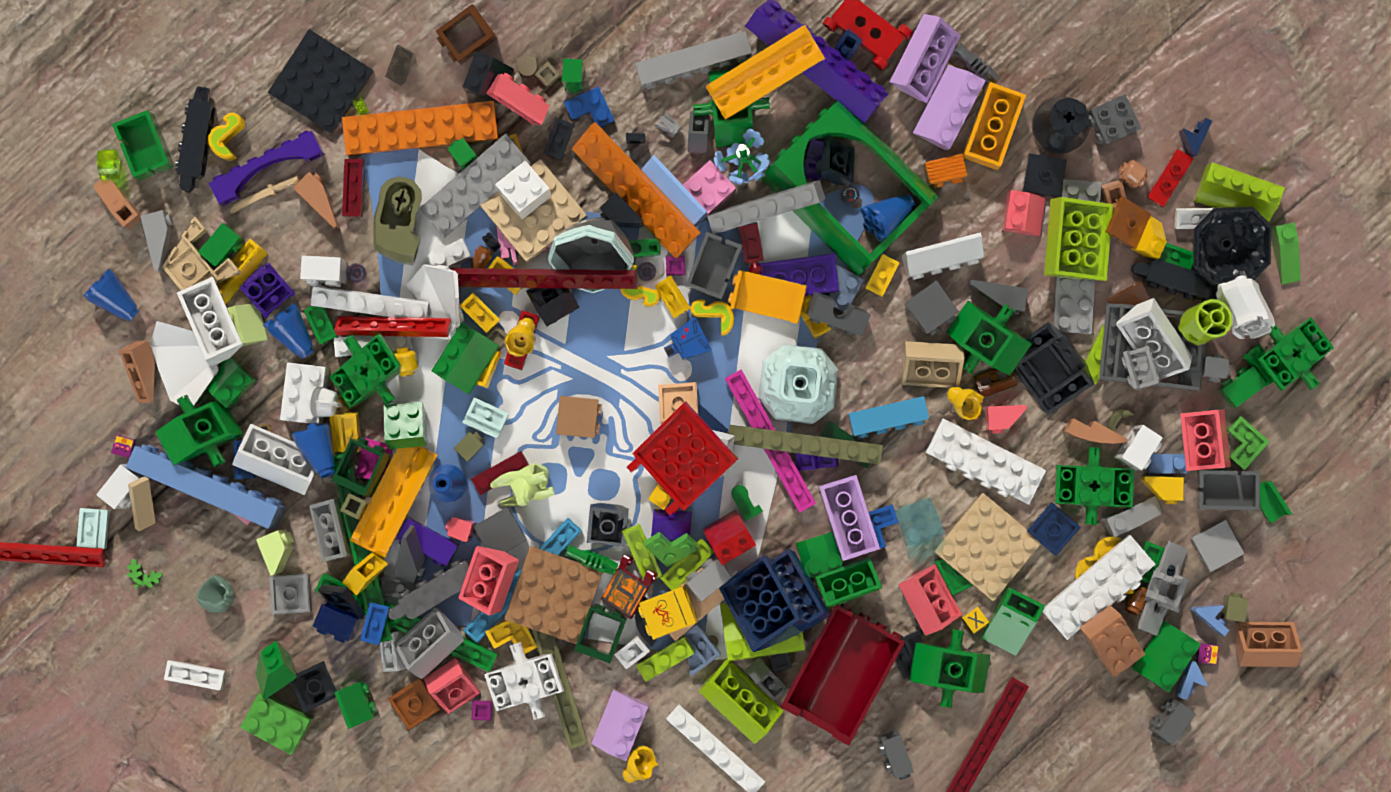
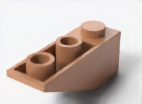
M108 174L93 186L110 212L124 228L131 230L141 221V212Z

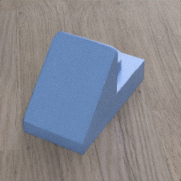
M1152 454L1150 457L1151 463L1148 466V473H1188L1186 471L1185 454Z
M1224 605L1194 606L1190 609L1219 635L1225 636L1230 631L1225 627L1226 623L1221 618H1215L1224 608Z
M1190 660L1184 669L1175 696L1187 700L1188 696L1190 697L1193 693V682L1208 687L1196 662Z

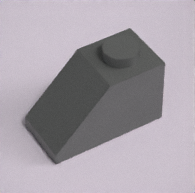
M690 111L687 152L707 153L709 115L694 116L693 111Z
M760 658L751 663L745 670L752 680L773 701L788 689Z

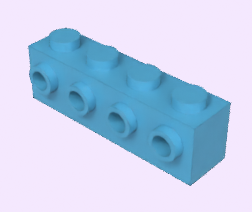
M924 396L847 414L852 436L857 435L858 439L869 437L868 433L876 431V434L888 432L887 428L895 427V430L907 428L906 424L913 423L914 426L925 424L926 419H929Z

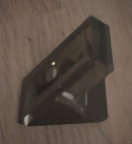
M398 44L385 77L400 86L405 84L410 68L417 63L415 53Z

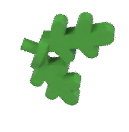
M132 559L131 565L127 566V569L132 570V573H127V576L133 578V581L136 582L135 588L137 589L140 585H147L149 588H152L154 585L151 582L158 584L160 583L159 578L163 576V573H156L155 571L150 572V577L148 574L143 575L142 571L138 572L142 565L137 564L136 559Z

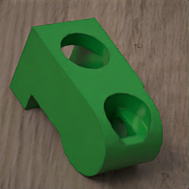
M659 239L628 240L634 253V258L661 255Z
M737 485L732 489V498L746 521L763 512L759 504L755 507L753 506L748 497V490L744 486Z

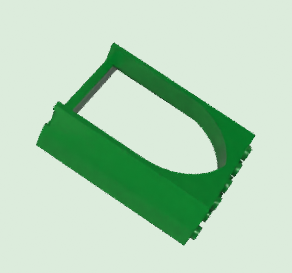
M835 100L828 110L825 108L819 113L815 123L811 121L804 128L805 131L801 137L797 135L790 142L788 150L784 148L776 156L777 158L773 165H769L767 170L764 171L765 176L762 178V181L774 193L807 184L803 166L804 153L808 142L826 136L845 137L857 141L873 152L922 203L871 253L820 203L793 210L855 275L859 276L939 196L866 123H863L839 101Z

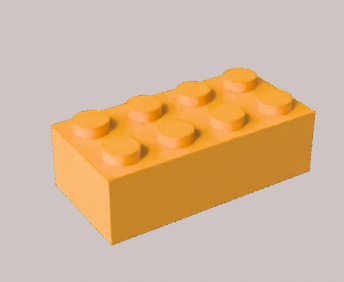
M992 82L987 85L963 151L964 159L994 170H998L1001 167L1026 98L1025 94Z

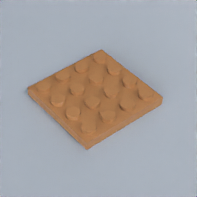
M529 546L504 620L577 644L602 573L596 569L593 570L591 567L588 568L586 565L583 566L581 563Z

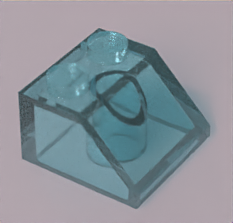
M930 497L895 509L898 524L907 547L945 534L939 515Z

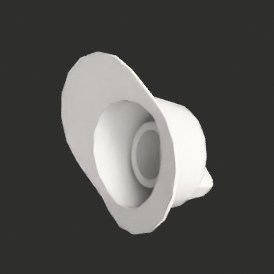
M316 386L313 389L309 402L312 416L317 418L330 417L336 413L337 407H342V404L338 403L336 392L321 386Z

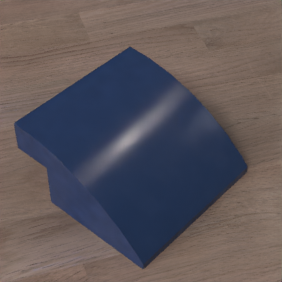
M791 549L786 550L775 559L763 555L719 587L752 652L760 651L792 638L830 616L828 609L796 552Z

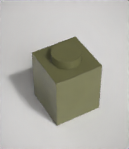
M469 432L453 449L467 462H470L485 446L483 443L484 438L477 432L474 434Z
M348 494L340 511L360 521L369 503Z
M1231 592L1230 596L1224 595V608L1221 611V618L1245 622L1248 599L1242 598L1243 594Z

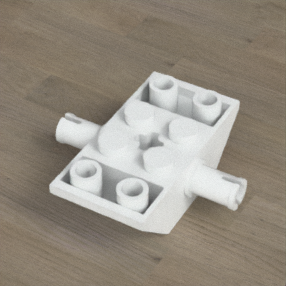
M518 642L509 646L515 661L513 664L484 675L496 711L527 703L530 706L533 720L545 716L540 699L563 692L564 689L552 654H543L528 659L525 657L522 643Z

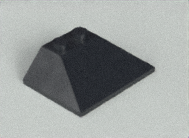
M1047 322L1024 338L1032 343V345L1014 371L1047 416L1094 385L1087 363L1067 336L1054 325Z

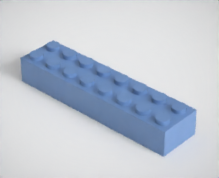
M142 444V446L134 447L125 468L268 529L277 528L286 506L281 504V500L274 497L266 498L264 493L258 490H247V486L239 482L230 483L228 482L229 478L223 475H212V471L204 467L195 468L193 467L194 463L188 460L173 466L167 454L158 452L159 448L153 445Z

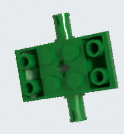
M731 70L709 72V83ZM712 97L710 103L693 104L694 116L709 114L713 116L716 148L730 147L734 143L747 145L743 135L748 129L753 130V110L770 109L769 97H765L725 120Z
M970 301L966 302L946 332L960 346L971 353L963 364L964 370L971 364L967 372L972 374L979 361L982 360L991 367L1011 375L1032 345V343L1006 325L1015 309L1011 307L1006 313L1009 305L1004 304L996 317H992ZM984 335H990L992 342L986 343Z
M1308 318L1285 334L1281 332L1276 324L1274 327L1271 326L1272 330L1268 334L1274 342L1259 355L1257 360L1279 390H1284L1298 377L1302 378L1309 390L1317 387L1320 382L1310 369L1334 347L1313 318Z
M378 334L363 348H361L354 335L347 337L343 342L352 353V356L329 378L349 408H353L376 393L379 394L385 405L393 402L396 398L387 387V384L400 373L402 365L382 335Z
M184 395V398L181 396L177 399V403H179L184 414L174 418L155 432L158 440L173 466L202 453H207L214 467H217V464L220 466L225 462V459H223L217 447L242 436L243 433L229 408L224 407L220 402H210L195 409L188 395Z
M1088 447V465H1056L1055 504L1084 505L1086 507L1085 524L1097 525V513L1100 506L1133 508L1134 469L1101 467V448ZM1093 481L1096 484L1094 490L1089 488V484H1093Z
M952 629L951 642L948 648L915 643L909 681L943 689L941 707L952 708L954 691L956 690L971 693L985 692L991 655L963 650L961 647L965 631ZM954 666L955 670L950 671V668Z

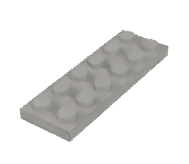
M505 134L423 204L420 210L445 238L481 207L480 204H483L498 192L495 185L524 161L529 165L532 163L512 139Z

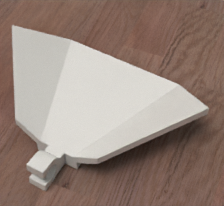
M424 264L408 282L406 287L417 300L429 302L428 313L433 318H451L450 335L453 337L456 328L464 321L459 304L458 274L447 266Z
M156 321L150 346L169 399L179 405L177 399L188 395L193 406H195L218 373V364L210 366L205 360L193 331Z

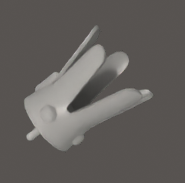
M666 110L667 115L663 114V116H660V120L666 126L660 123H656L654 126L667 132L672 138L676 133L682 136L678 132L682 126L676 123Z

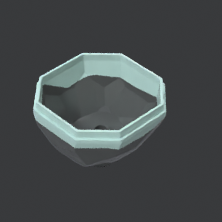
M596 217L578 221L558 233L553 240L548 259L554 269L631 270L634 263V253L628 238L612 220ZM580 289V290L587 291V292H591V293H595V292L602 291V290H605V289Z

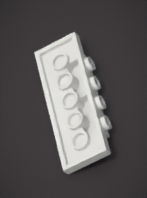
M942 418L925 452L947 463L945 467L955 472L957 469L964 472V477L971 480L976 478L981 481L980 485L989 489L992 486L998 489V494L1004 497L1010 495L1028 505L1046 472L1045 469Z
M1127 535L1050 601L1042 612L1068 640L1080 630L1082 625L1109 605H1112L1115 601L1119 603L1126 597L1125 593L1130 588L1131 590L1138 588L1141 584L1142 576L1156 564L1132 536Z

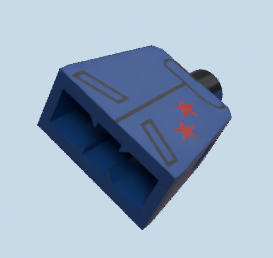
M696 317L672 333L670 337L673 343L664 347L668 358L679 353L682 360L712 351Z

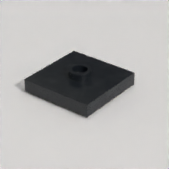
M1029 153L1022 192L1056 198L1061 197L1067 160Z

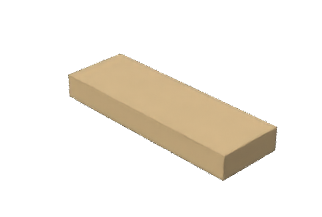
M146 476L128 484L135 529L139 532L156 523L150 483Z

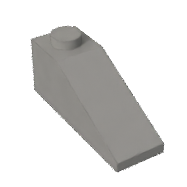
M161 210L140 216L153 268L157 273L164 272L162 266L167 259L172 236L171 226L173 225L172 216L168 212Z
M1156 496L1134 504L1133 508L1127 507L1102 518L1109 535L1116 537L1163 514Z

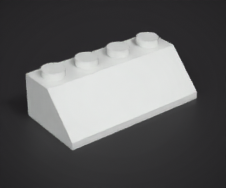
M980 232L905 252L902 255V260L907 278L912 277L913 280L923 278L926 273L931 272V275L942 273V269L950 268L951 271L961 268L960 264L968 263V266L980 263L979 260L984 257L982 235Z
M211 277L177 292L205 360L210 366L229 359L243 344L214 278Z
M1154 298L1137 304L1116 323L1133 350L1150 346L1160 380L1190 369L1191 353Z
M250 424L232 463L236 467L305 495L315 473L295 442L253 424Z

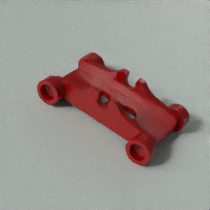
M844 0L832 17H826L822 22L824 27L833 33L837 28L844 33L847 29H850L862 38L863 42L860 47L875 56L872 63L882 71L889 65L887 60L904 39L908 40L913 34V31L904 24H901L896 29L860 0ZM857 17L865 19L866 24L863 27H858L855 24ZM874 28L879 29L881 32V36L877 39L870 36V31Z

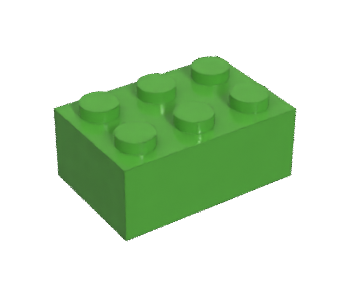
M259 692L240 728L292 755L297 751L314 717L303 713L300 709L274 695L264 699L261 692Z

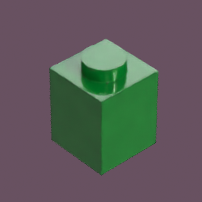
M463 138L454 141L448 148L450 154L463 170L478 158Z

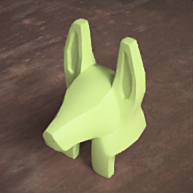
M532 463L519 471L505 473L490 484L491 488L511 486L513 495L499 502L500 506L503 507L528 505L530 500H543L555 495L553 487L545 488L549 478L548 469L536 463Z

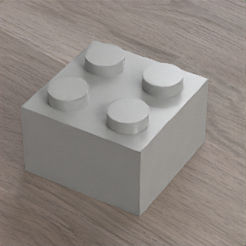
M718 559L706 560L700 565L702 569L699 572L693 571L685 577L687 581L684 585L698 602H702L732 578Z

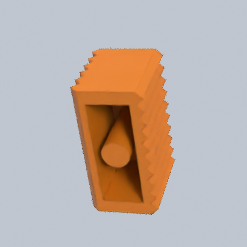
M963 154L928 161L923 164L928 186H933L934 189L944 187L947 182H952V184L964 182L963 179L967 177Z

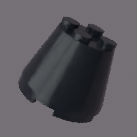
M1056 96L1047 99L1037 108L1032 119L1033 136H1035L1043 149L1055 154L1069 153L1080 147L1086 140L1090 130V119L1086 105L1077 99L1067 96Z

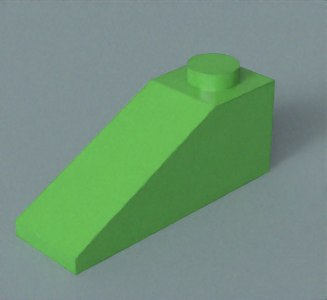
M1295 222L1275 226L1272 228L1271 241L1280 283L1283 285L1301 281L1299 240Z

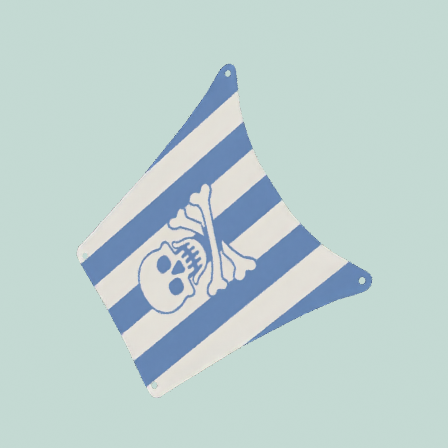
M420 149L361 155V158L365 160V175L371 196L373 219L379 201L381 186L388 179L397 176L407 177L413 180L422 191V201L416 214L414 232L421 238L414 265L400 264L377 253L380 295L417 300L406 285L422 265L432 266L427 254L463 238L473 257L475 248L478 249L479 245L490 249L482 240V237L486 236L488 232L499 242L496 225L481 207L445 238L420 210V207L459 174L458 172L444 166ZM851 185L858 190L859 197L862 199V205L859 208H853L850 203L843 200L842 191L844 188L825 194V199L820 204L858 241L864 230L863 223L865 222L860 209L874 203L871 191L864 185ZM793 211L756 221L758 222L764 261H758L759 263L834 253ZM585 212L588 217L585 220L601 217V213ZM709 220L702 221L696 227L701 233L680 255L685 256V276H671L690 307L698 299H704L706 301L705 306L719 301L686 288L687 280L706 232L713 234ZM645 226L642 228L619 227L628 240L657 239ZM739 227L714 234L723 238L721 243L725 245L726 239L742 245ZM661 243V255L634 258L633 265L638 266L636 273L639 286L656 290L654 286L666 277H669L666 276V256L673 255ZM549 247L547 248L548 252L540 253L528 264H525L523 258L516 251L518 265L514 266L511 249H509L510 258L503 259L514 269H554L548 259ZM500 249L492 253L491 256L493 257L484 269H488L497 256L501 258ZM741 249L729 282L725 280L728 285L722 302L727 303L729 306H731L728 303L730 292L734 293L735 285H732L734 274H738L739 270L748 272L751 263L745 264L743 249ZM835 255L836 264L845 269L846 265ZM473 259L453 268H471ZM648 263L655 268V276L651 280L640 278L638 270L641 265ZM458 287L460 305L474 293L500 319L496 325L507 334L513 327L517 326L522 310L539 316L526 293V290L530 288H522L517 295H514L507 288ZM571 288L569 290L580 308L546 327L540 317L535 332V346L532 353L527 355L523 370L504 365L508 352L504 345L499 351L502 354L489 387L485 388L475 385L470 395L431 372L452 338L450 333L448 337H412L413 351L416 352L418 369L415 371V374L402 377L398 374L387 384V387L396 398L388 405L422 401L426 410L427 446L421 447L438 454L406 518L410 517L460 544L450 564L458 559L460 561L472 559L475 548L477 546L485 547L481 540L478 541L474 534L469 542L448 536V531L445 530L448 519L451 520L452 516L477 522L476 524L506 508L500 506L499 502L513 495L510 485L493 488L480 496L471 478L522 451L529 465L536 463L548 469L549 478L545 488L553 487L555 495L543 500H530L528 505L509 507L528 539L506 552L519 559L515 574L523 566L529 546L539 549L567 518H570L582 530L569 545L584 551L589 549L590 552L594 551L596 552L595 554H601L600 556L604 555L618 563L619 567L623 555H630L632 557L626 541L625 547L586 543L590 504L607 503L629 508L627 529L639 523L646 539L651 537L654 509L662 508L648 500V498L658 485V482L642 465L632 473L626 467L635 459L632 453L661 425L658 385L696 382L698 406L701 404L728 429L726 432L728 434L729 425L751 427L725 378L742 369L758 398L763 360L783 344L816 348L819 337L814 339L801 316L799 323L796 324L770 316L732 309L734 325L726 336L721 337V318H696L712 351L682 360L679 353L668 358L664 347L673 343L670 337L672 333L694 318L690 309L674 319L661 297L655 307L648 308L643 305L644 299L637 301L628 300L623 296L620 289H605L591 293ZM461 308L464 318L462 323L486 337L489 332L486 333ZM427 313V318H433L429 313ZM797 380L796 385L802 387L803 381ZM560 396L599 400V404H602V413L597 418V423H600L599 435L596 434V438L556 434ZM473 398H477L510 413L498 439L462 423ZM761 403L775 430L790 433L793 422L775 420ZM469 432L473 434L477 432L484 438L483 443L485 446L470 462H467L453 448ZM734 444L732 453L738 460L729 468L728 473L716 480L685 510L686 512H692L690 537L695 542L702 538L710 547L711 545L702 529L736 510L757 546L723 565L731 577L758 559L778 477L763 448ZM393 449V450H392V455H391V458H390V462H391V460H392V458H393V456H394V454H395V452H396L397 449ZM450 464L457 466L463 471L467 478V486L461 498L446 503L433 497L429 491L428 481L434 469L440 465ZM444 480L439 482L442 488L446 486ZM737 485L744 486L748 490V497L753 506L755 507L759 504L763 512L748 521L745 520L731 495L732 489ZM671 499L666 508H668L674 502L673 499ZM396 538L386 558H384L388 565L384 568L383 576L397 577L393 575L400 549V540ZM567 546V547L565 548V550L559 555V556L564 557V558H567V559H569V560H572V561L581 563V562H579V561H577V560H575V559H572V558H569V557H566V556H565L568 546ZM714 552L708 559L714 560L718 559ZM426 556L424 564L426 571L423 577L417 580L423 581L426 579L428 582L434 578L433 574L443 569L445 572L450 569V564L441 567L432 562L433 558ZM654 556L663 576L673 565L667 568ZM633 561V563L627 569V571H629L630 573L634 574L642 580L640 573L637 569V566ZM602 573L591 605H602L606 607L605 611L613 613L614 610H618L601 600V597L614 575ZM659 577L650 586L645 597L651 599L669 592L671 589ZM461 590L436 605L454 625L468 626L481 612L458 599ZM383 596V600L395 606L399 604L397 600L400 598ZM725 599L697 622L708 636L714 635L718 638V645L716 647L722 654L715 660L727 658L720 604L726 603ZM436 606L422 613L419 617L424 618ZM593 613L584 638L613 643L620 622ZM505 614L495 625L504 621ZM635 614L632 619L624 615L627 620L618 644L626 645L638 635L649 649L660 651L675 642L670 634L659 637L654 646L651 647L638 632Z

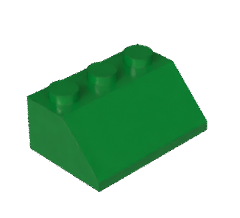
M461 323L431 372L470 395L500 346L466 324Z
M870 557L815 577L827 608L882 589Z
M1163 621L1158 635H1153L1143 651L1146 655L1136 661L1132 669L1161 689L1170 692L1201 644L1186 633Z

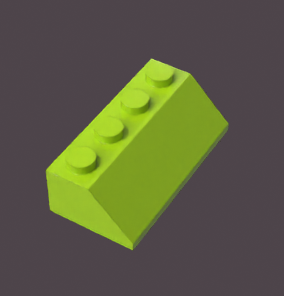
M1212 162L1205 167L1194 202L1211 208L1254 207L1270 222L1280 204L1285 187Z
M728 658L698 691L754 744L769 732L784 711L731 661L728 662Z

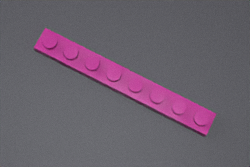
M742 369L726 377L725 380L751 427L776 431ZM764 449L798 512L800 513L815 505L814 498L788 452Z

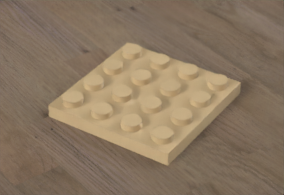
M541 159L530 167L550 188L552 197L523 220L498 192L483 204H480L484 212L526 263L551 246L558 233L574 223L588 218L586 213Z
M981 493L933 552L986 597L994 601L1041 543L987 495Z

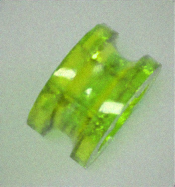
M359 97L358 101L353 100L360 116L363 115V112H369L362 97Z

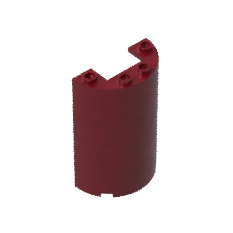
M841 603V605L834 606L781 708L797 717L800 716L832 734V737L850 746L905 641L902 640L904 636L895 631L893 633L886 631L887 626L878 621L874 624L869 621V616L861 612L857 615L851 611L852 608Z

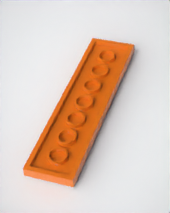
M494 101L342 117L347 156L451 145L454 141L461 138L467 143L498 140Z
M596 122L589 126L572 150L614 194L617 192L643 220L644 226L660 240V243L675 258H678L701 232Z

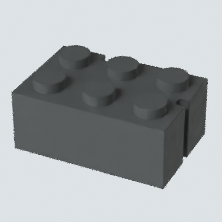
M706 232L687 280L686 288L722 301L728 285L725 280L729 282L742 245L727 239L725 245L721 244L722 237Z
M1197 470V487L1201 488V491H1197V509L1259 510L1260 471H1239L1238 475V471Z

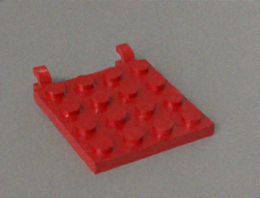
M684 402L632 453L635 459L626 468L632 473L642 465L674 500L665 509L671 516L679 508L685 511L738 458L687 402Z

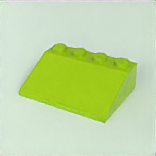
M1066 197L1050 200L1044 276L1107 281L1111 235L1105 231L1113 214V204Z
M727 603L720 604L728 662L805 650L802 632L781 643L752 652Z

